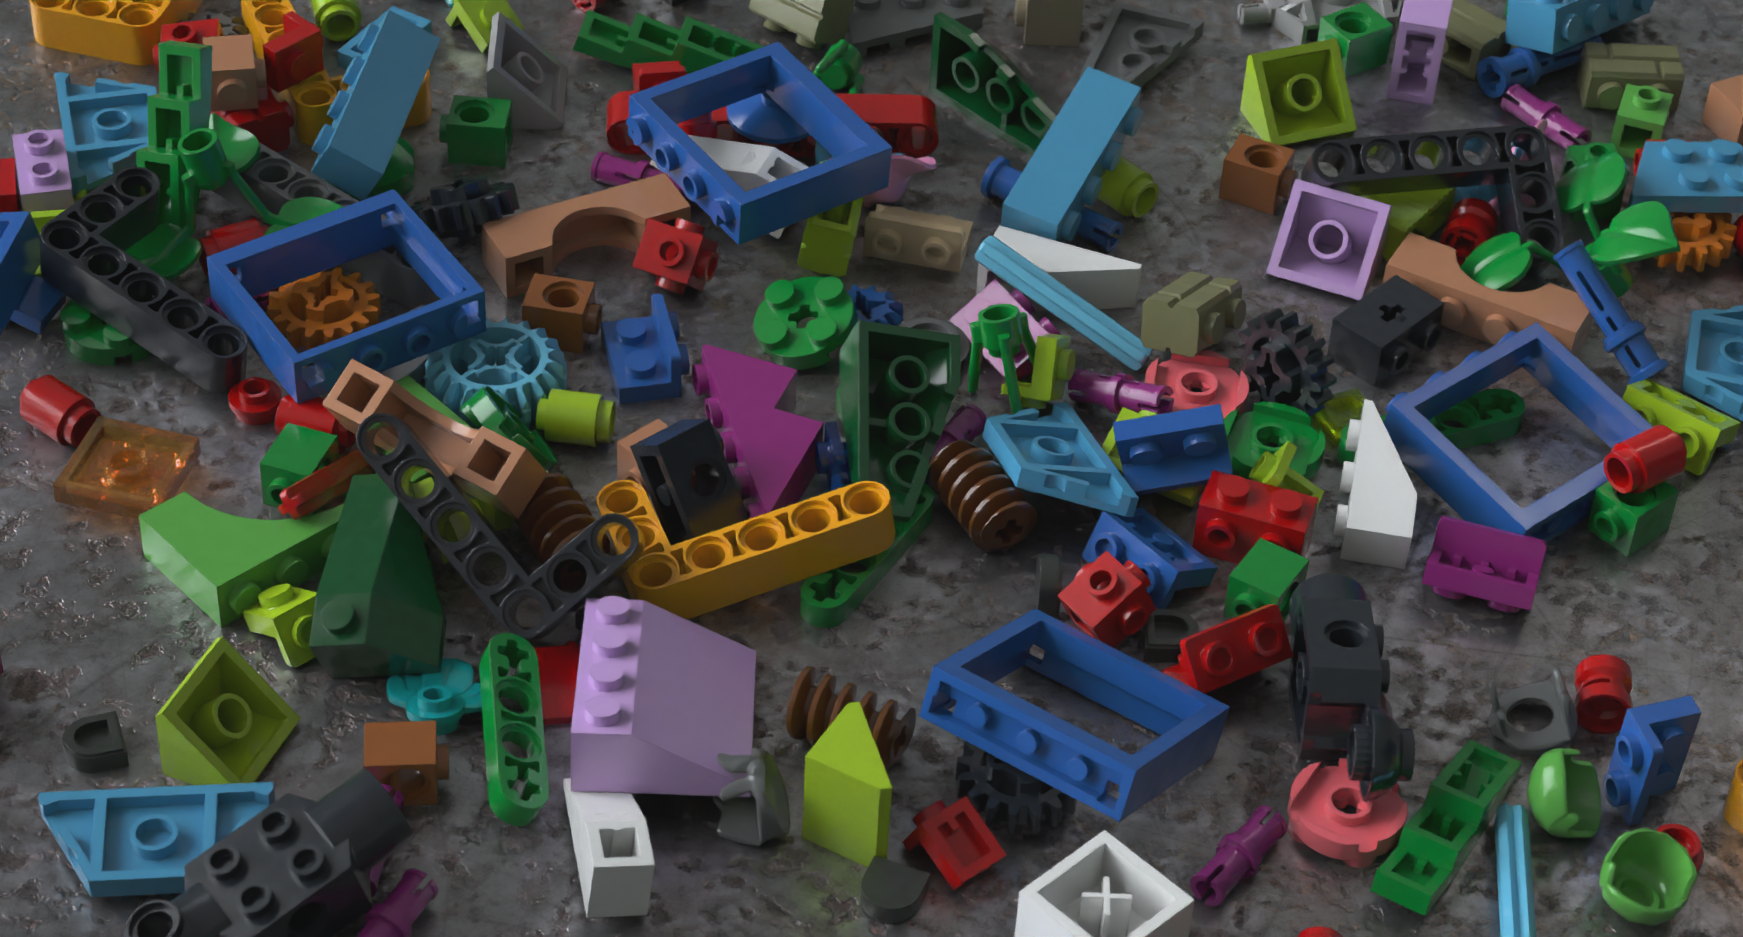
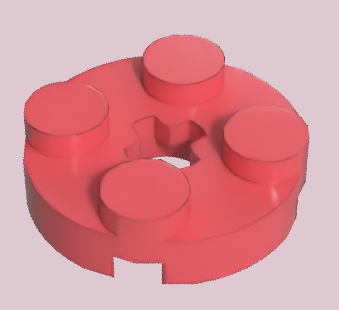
M1204 350L1192 358L1172 353L1170 360L1163 361L1158 365L1159 358H1157L1146 370L1144 383L1166 385L1172 388L1174 394L1171 396L1162 395V397L1174 398L1171 412L1221 404L1223 418H1225L1230 412L1238 408V415L1246 410L1249 393L1248 378L1242 369L1239 376L1236 371L1229 368L1230 359L1222 354ZM1191 388H1199L1201 392H1193Z
M1339 758L1338 766H1327L1321 769V761L1310 764L1296 776L1291 786L1287 807L1289 815L1288 831L1294 840L1306 844L1320 854L1343 860L1347 865L1354 868L1371 866L1377 856L1389 852L1397 845L1408 815L1407 801L1403 802V799L1398 794L1400 786L1398 783L1380 798L1364 802L1360 794L1359 781L1349 779L1347 758ZM1347 804L1355 806L1357 811L1356 814H1347L1339 811L1337 808L1343 809Z

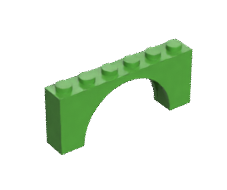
M409 375L396 381L428 406L472 428ZM377 446L383 455H388L390 453L387 450ZM420 469L411 477V485L429 477H432L435 484L434 475ZM184 491L138 515L143 554L145 558L222 628L242 617L243 610L259 602L258 595L264 590L284 583L298 587L303 582L324 571L344 503L298 520L294 518L264 520L244 518L218 511L196 500Z

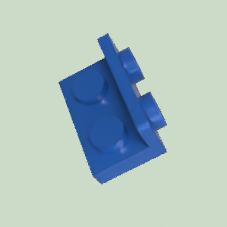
M662 293L651 295L650 317L625 318L601 322V341L619 405L681 397V376L689 375L690 372L689 355L686 344H677L680 337L677 314L675 311H667Z
M1221 404L1113 422L1115 442L1122 464L1123 477L1137 496L1205 485L1208 483L1213 470L1233 475Z
M1136 508L1134 517H1125L1103 511L1082 554L1084 560L1088 563L1094 562L1106 550L1122 565L1127 560H1131L1150 580L1151 585L1146 590L1156 609H1167L1176 590L1209 586L1218 569L1215 564L1144 508Z
M1691 695L1627 709L1620 734L1616 738L1615 749L1608 771L1603 778V789L1609 804L1612 807H1617L1628 826L1640 824L1650 795H1660L1669 789L1676 788L1702 713Z

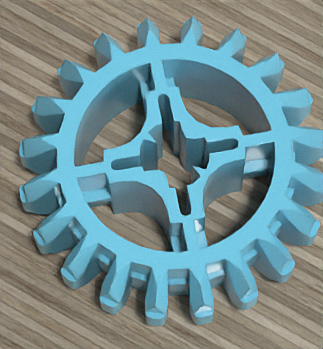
M486 317V332L428 354V359L425 363V389L473 429L478 427L466 417L460 407L483 386L491 387L505 401L511 403L521 413L522 417L520 420L528 428L531 422L536 423L537 406L540 398L548 399L552 388L567 390V362L564 360V352H561V349L558 347L557 339L547 338L545 328L531 330L528 320L519 324H512L508 317L502 322H491Z

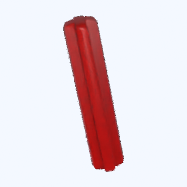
M356 449L284 489L280 493L283 504L278 506L279 512L283 516L289 513L295 520L301 519L348 492L353 475L376 474V472L361 455L359 449Z

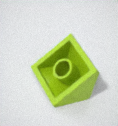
M1337 38L1248 55L1240 111L1262 140L1283 146L1357 130Z
M223 636L215 639L155 716L163 775L192 785L254 783L301 719Z
M858 701L848 703L805 756L802 838L865 867H869L874 856L887 859L892 785L861 704Z

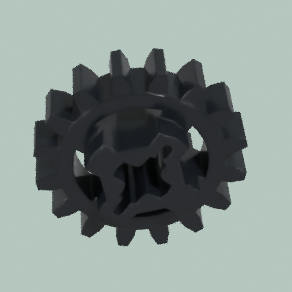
M487 176L481 178L465 177L441 186L432 187L429 189L431 196L427 197V200L417 201L413 206H409L432 232L439 231L441 239L450 237L462 239L476 236V234L482 232L481 225L502 219L503 215L513 214L515 210L520 209L515 185L512 182L506 184L498 182L490 185Z
M1276 308L1269 313L1264 312L1248 321V327L1238 334L1244 344L1236 348V353L1245 359V365L1238 369L1240 373L1242 369L1251 379L1249 392L1257 390L1261 395L1260 402H1276L1290 405L1304 411L1310 417L1325 408L1324 404L1334 397L1328 387L1337 383V378L1327 370L1329 365L1335 363L1334 358L1323 355L1321 350L1326 343L1324 337L1315 340L1311 335L1313 324L1310 321L1299 325L1297 312L1291 311L1284 315L1281 308Z
M967 741L964 743L963 756L957 758L955 778L958 781L957 797L962 799L967 796L978 813L985 812V824L987 827H992L1000 820L1007 822L1006 828L1010 834L1016 832L1018 824H1027L1028 829L1033 834L1039 833L1041 821L1045 820L1050 825L1058 827L1061 825L1062 812L1071 815L1075 813L1077 799Z

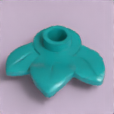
M458 658L442 659L441 673H425L417 676L408 674L393 675L387 681L386 691L389 702L405 708L406 715L411 721L436 720L437 736L455 731L463 714L482 711L480 683H474L472 665Z

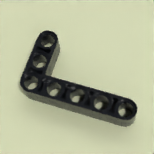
M1510 125L1329 140L1322 142L1315 148L1301 172L1302 181L1356 196L1496 185L1504 234L1516 232L1521 237L1523 244L1528 239L1535 240L1543 248L1555 255L1563 250L1564 232L1548 142L1545 135L1532 125ZM1511 147H1518L1524 150L1529 161H1522L1516 158L1512 153ZM1463 151L1475 153L1480 158L1481 165L1470 163L1465 158ZM1419 154L1428 157L1432 161L1434 168L1427 169L1420 166L1416 161L1415 155ZM1366 159H1377L1384 165L1386 172L1379 173L1372 170ZM1325 162L1333 165L1337 170L1338 176L1330 177L1325 175L1320 170L1318 163ZM1519 193L1530 195L1535 200L1537 208L1526 206L1521 201ZM1532 254L1533 262L1526 275L1534 276L1541 274L1551 263L1536 254Z
M143 167L125 168L43 226L40 233V272L42 278L48 284L212 393L228 394L234 385L246 378L248 347L246 334L239 327L125 252L158 226L160 180L153 171Z
M376 413L365 418L358 427L356 444L361 455L502 626L510 633L529 640L541 639L549 635L584 606L586 598H593L634 564L643 553L645 539L640 526L626 516L617 513L605 514L596 519L536 571L531 573L406 422L387 413ZM385 426H394L399 435L398 445L393 452L380 456L374 448L375 435ZM420 469H429L434 475V488L428 496L416 499L410 492V479ZM463 511L470 519L471 528L469 534L459 542H451L445 534L446 520L450 515ZM623 525L630 533L631 542L629 548L619 556H610L603 548L602 540L604 534L613 526ZM499 554L506 563L507 572L505 578L497 585L488 586L481 578V565L486 558ZM578 561L586 569L587 579L585 585L577 592L567 593L560 585V572L566 564ZM535 598L540 602L543 609L542 620L536 627L525 630L516 620L517 607L525 599Z

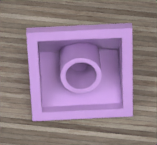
M1295 179L1266 274L1359 301L1365 297L1382 263L1392 206Z

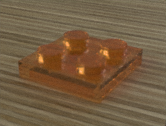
M98 416L53 484L55 501L139 520L138 515L175 497L201 454L199 437Z

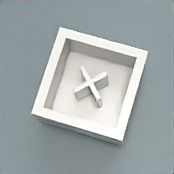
M1104 830L1019 891L1014 937H1189L1195 899Z

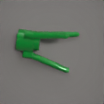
M843 39L830 47L813 72L828 88L838 90L848 87L850 89L849 94H860V89L865 83V78L858 73L862 68V56L857 48L848 44Z
M1012 304L988 306L978 313V321L970 323L972 347L967 390L971 394L976 393L978 390L984 347L988 349L990 356L1002 358L1011 413L1016 414L1018 411L1023 410L1013 355L1019 352L1020 344L1023 343L1032 366H1034L1036 343L1029 330L1027 313L1020 312L1019 308Z

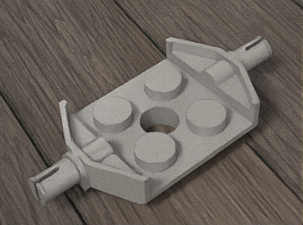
M1263 0V3L1238 5L1237 17L1240 24L1262 21L1271 23L1273 28L1302 45L1306 43L1307 30L1319 29L1321 17L1362 2L1367 3L1392 23V35H1396L1404 0Z

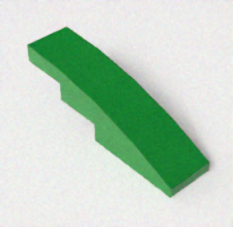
M587 10L572 50L627 68H632V64L679 61L680 66H684L687 74L764 46L686 16L680 30L639 13L636 14L631 27L594 11Z
M170 40L158 43L159 94L147 96L148 147L136 150L137 167L153 171L160 180L158 225L174 224L182 229L186 223L185 186L181 176L188 171L177 145L181 137L186 133L198 128H209L212 90V46ZM199 185L195 186V215L201 189Z
M1469 739L1430 784L1424 804L1403 827L1397 848L1376 871L1370 891L1425 916L1472 852L1494 817L1496 809L1501 805L1519 774L1523 762Z

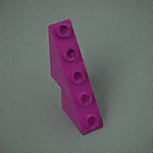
M704 344L702 347V364L692 366L694 390L697 396H705L706 418H710L713 427L718 430L723 439V453L727 463L732 466V476L736 478L742 487L746 503L745 509L749 519L798 503L822 463L824 422L793 414L796 410L797 370Z

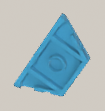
M54 73L73 195L78 194L79 191L84 189L88 191L101 185L125 168L137 167L136 150L148 147L147 96L157 94L156 86L137 83L122 84L116 80L97 78L95 87L71 84L70 73Z
M1680 139L1646 141L1627 208L1642 202L1657 201L1662 203L1668 212L1743 213V146L1737 142L1724 139H1716L1711 142H1686Z
M1743 305L1733 306L1726 310L1716 308L1694 310L1688 325L1681 390L1742 422Z
M1068 402L1054 403L1052 415L1038 418L1039 411L1030 408L1018 411L1016 414H1002L986 419L982 437L1016 487L1027 492L1041 493L1121 516L1134 517L1139 499Z
M274 782L81 790L39 792L38 800L42 818L91 897L183 893L185 889V865L275 802Z

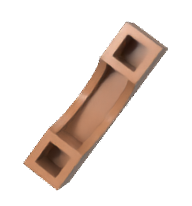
M662 173L504 217L481 225L483 265L505 297L510 298L527 293L535 273L553 276L559 262L569 254L580 249L594 246H613L637 253L648 218L675 226L677 218L690 221L691 206L668 176Z
M1410 232L1386 264L1383 283L1398 275L1444 302L1440 323L1443 327L1496 345L1508 332L1516 331L1518 333L1538 322L1575 357H1577L1588 340L1593 316L1580 299L1578 293L1552 283L1526 292H1505L1488 288L1475 282L1462 271L1456 259L1455 248Z
M354 359L350 360L322 403L348 431L354 434L357 433L358 427L363 420L372 414L387 413L403 420L416 432L466 493L516 519L520 518L548 474L525 447L484 426H481L479 430L473 429L443 415L412 395L393 379ZM385 426L375 435L374 444L391 453L398 445L399 435L394 426ZM423 469V470L427 471L428 473L432 474L431 470H429V469Z

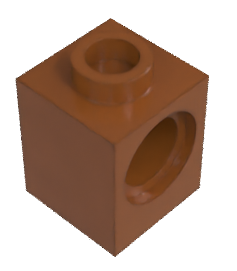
M1240 134L1224 158L1218 198L1273 215L1282 199L1290 198L1295 179H1298V171L1292 170L1295 150Z
M534 274L522 303V322L528 320L531 330L545 328L547 338L557 339L558 347L561 351L579 354L584 353L590 334L598 335L603 307L601 304H595V282Z
M436 720L364 723L363 768L371 772L381 784L392 786L389 794L391 797H393L396 790H399L404 796L403 806L438 804V780H450L449 744L437 745Z

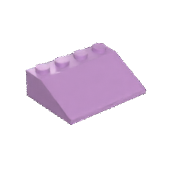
M619 596L586 598L571 725V791L719 796L722 788L730 782L747 777V773H731L724 770L719 764L717 756L720 753L728 755H751L756 651L645 600H629ZM750 793L738 797H750Z

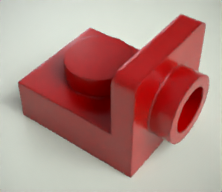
M967 796L948 807L945 806L942 800H939L922 810L912 819L917 828L902 842L908 852L922 845L953 891L992 868L1007 856Z

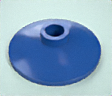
M766 92L727 106V119L732 128L751 140L770 144H784L796 142L810 136Z

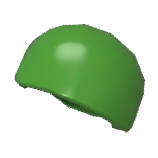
M1558 748L1547 751L1539 757L1528 780L1527 798L1534 818L1544 830L1554 837H1594L1600 829L1602 809L1597 771L1593 763L1572 758V756L1581 755L1579 749Z
M1642 828L1625 832L1616 840L1604 858L1600 870L1599 887L1602 889V897L1617 914L1629 922L1654 927L1674 919L1676 914L1686 905L1690 891L1697 879V870L1687 849L1667 833Z

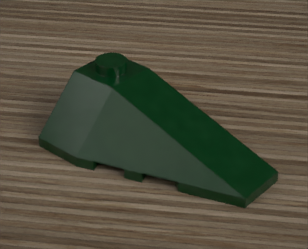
M943 12L934 15L929 93L1032 157L1058 114L1003 51Z
M858 320L840 349V402L851 484L861 481H876L884 485L889 490L894 521L909 522L930 468L929 463L937 441L943 432L950 405L956 396L961 382L960 335Z
M378 474L353 475L316 593L309 647L330 678L441 673L446 618L443 606L438 598L432 563L428 558L422 535L423 529ZM410 482V483H409L410 492H411L412 496L414 497L412 485H411V482Z

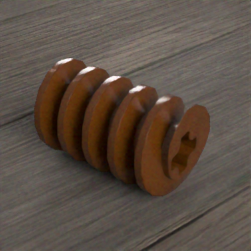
M963 438L941 449L932 459L927 473L928 483L933 491L938 494L943 504L949 508L953 517L959 521L963 530L969 534L976 547L992 552L1005 550L1021 542L1031 532L1037 518L1034 507L1026 502L1023 493L1016 489L1013 481L1009 476L1005 475L1003 468L999 463L995 462L989 450L982 447L976 448L972 441Z
M548 473L520 518L512 517L542 565L596 520L587 505L583 503L577 490L573 489V485L568 477L560 473ZM604 534L602 540L603 548L608 554L610 551V540ZM578 561L566 564L559 575L560 585L564 590H580L585 585L587 579L586 569Z
M806 666L795 682L790 695L786 727L790 737L798 740L807 737L810 745L814 746L848 703L855 702L857 685L848 682L840 694L837 695L835 694L836 676L827 674L817 687L814 685L816 668ZM868 691L860 704L885 770L888 772L900 760L913 737L916 725L915 708H910L901 720L896 719L898 701L889 699L880 712L876 711L877 693Z

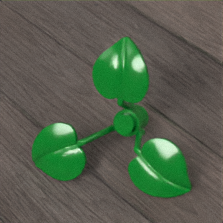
M211 113L209 128H198L186 133L181 137L177 145L188 171L181 176L185 186V226L181 229L174 224H159L151 233L125 252L168 281L185 273L197 262L203 250L201 243L191 237L196 231L195 186L199 185L203 190H214L223 186L227 182L228 177H230L267 224L272 225L267 229L265 235L343 207L335 202L319 197H301L286 202L280 209L279 215L268 211L239 174L248 169L258 158L260 145L257 138L249 131L234 126L219 115Z
M1611 151L1603 154L1601 157L1591 158L1575 166L1565 173L1555 186L1561 213L1569 214L1583 208V214L1595 239V242L1587 245L1585 249L1609 283L1617 298H1619L1633 284V276L1624 263L1680 251V245L1674 232L1670 213L1662 203L1657 201L1642 202L1624 209L1613 218L1610 229H1603L1601 231L1593 212L1594 205L1603 204L1616 198L1624 188L1628 176V168L1622 156L1617 152ZM1516 232L1501 234L1483 242L1469 254L1461 266L1462 271L1475 282L1499 291L1513 286L1526 275L1533 262L1532 254L1540 256L1562 270L1558 262L1553 258L1555 254L1534 241H1528L1523 244L1521 237Z

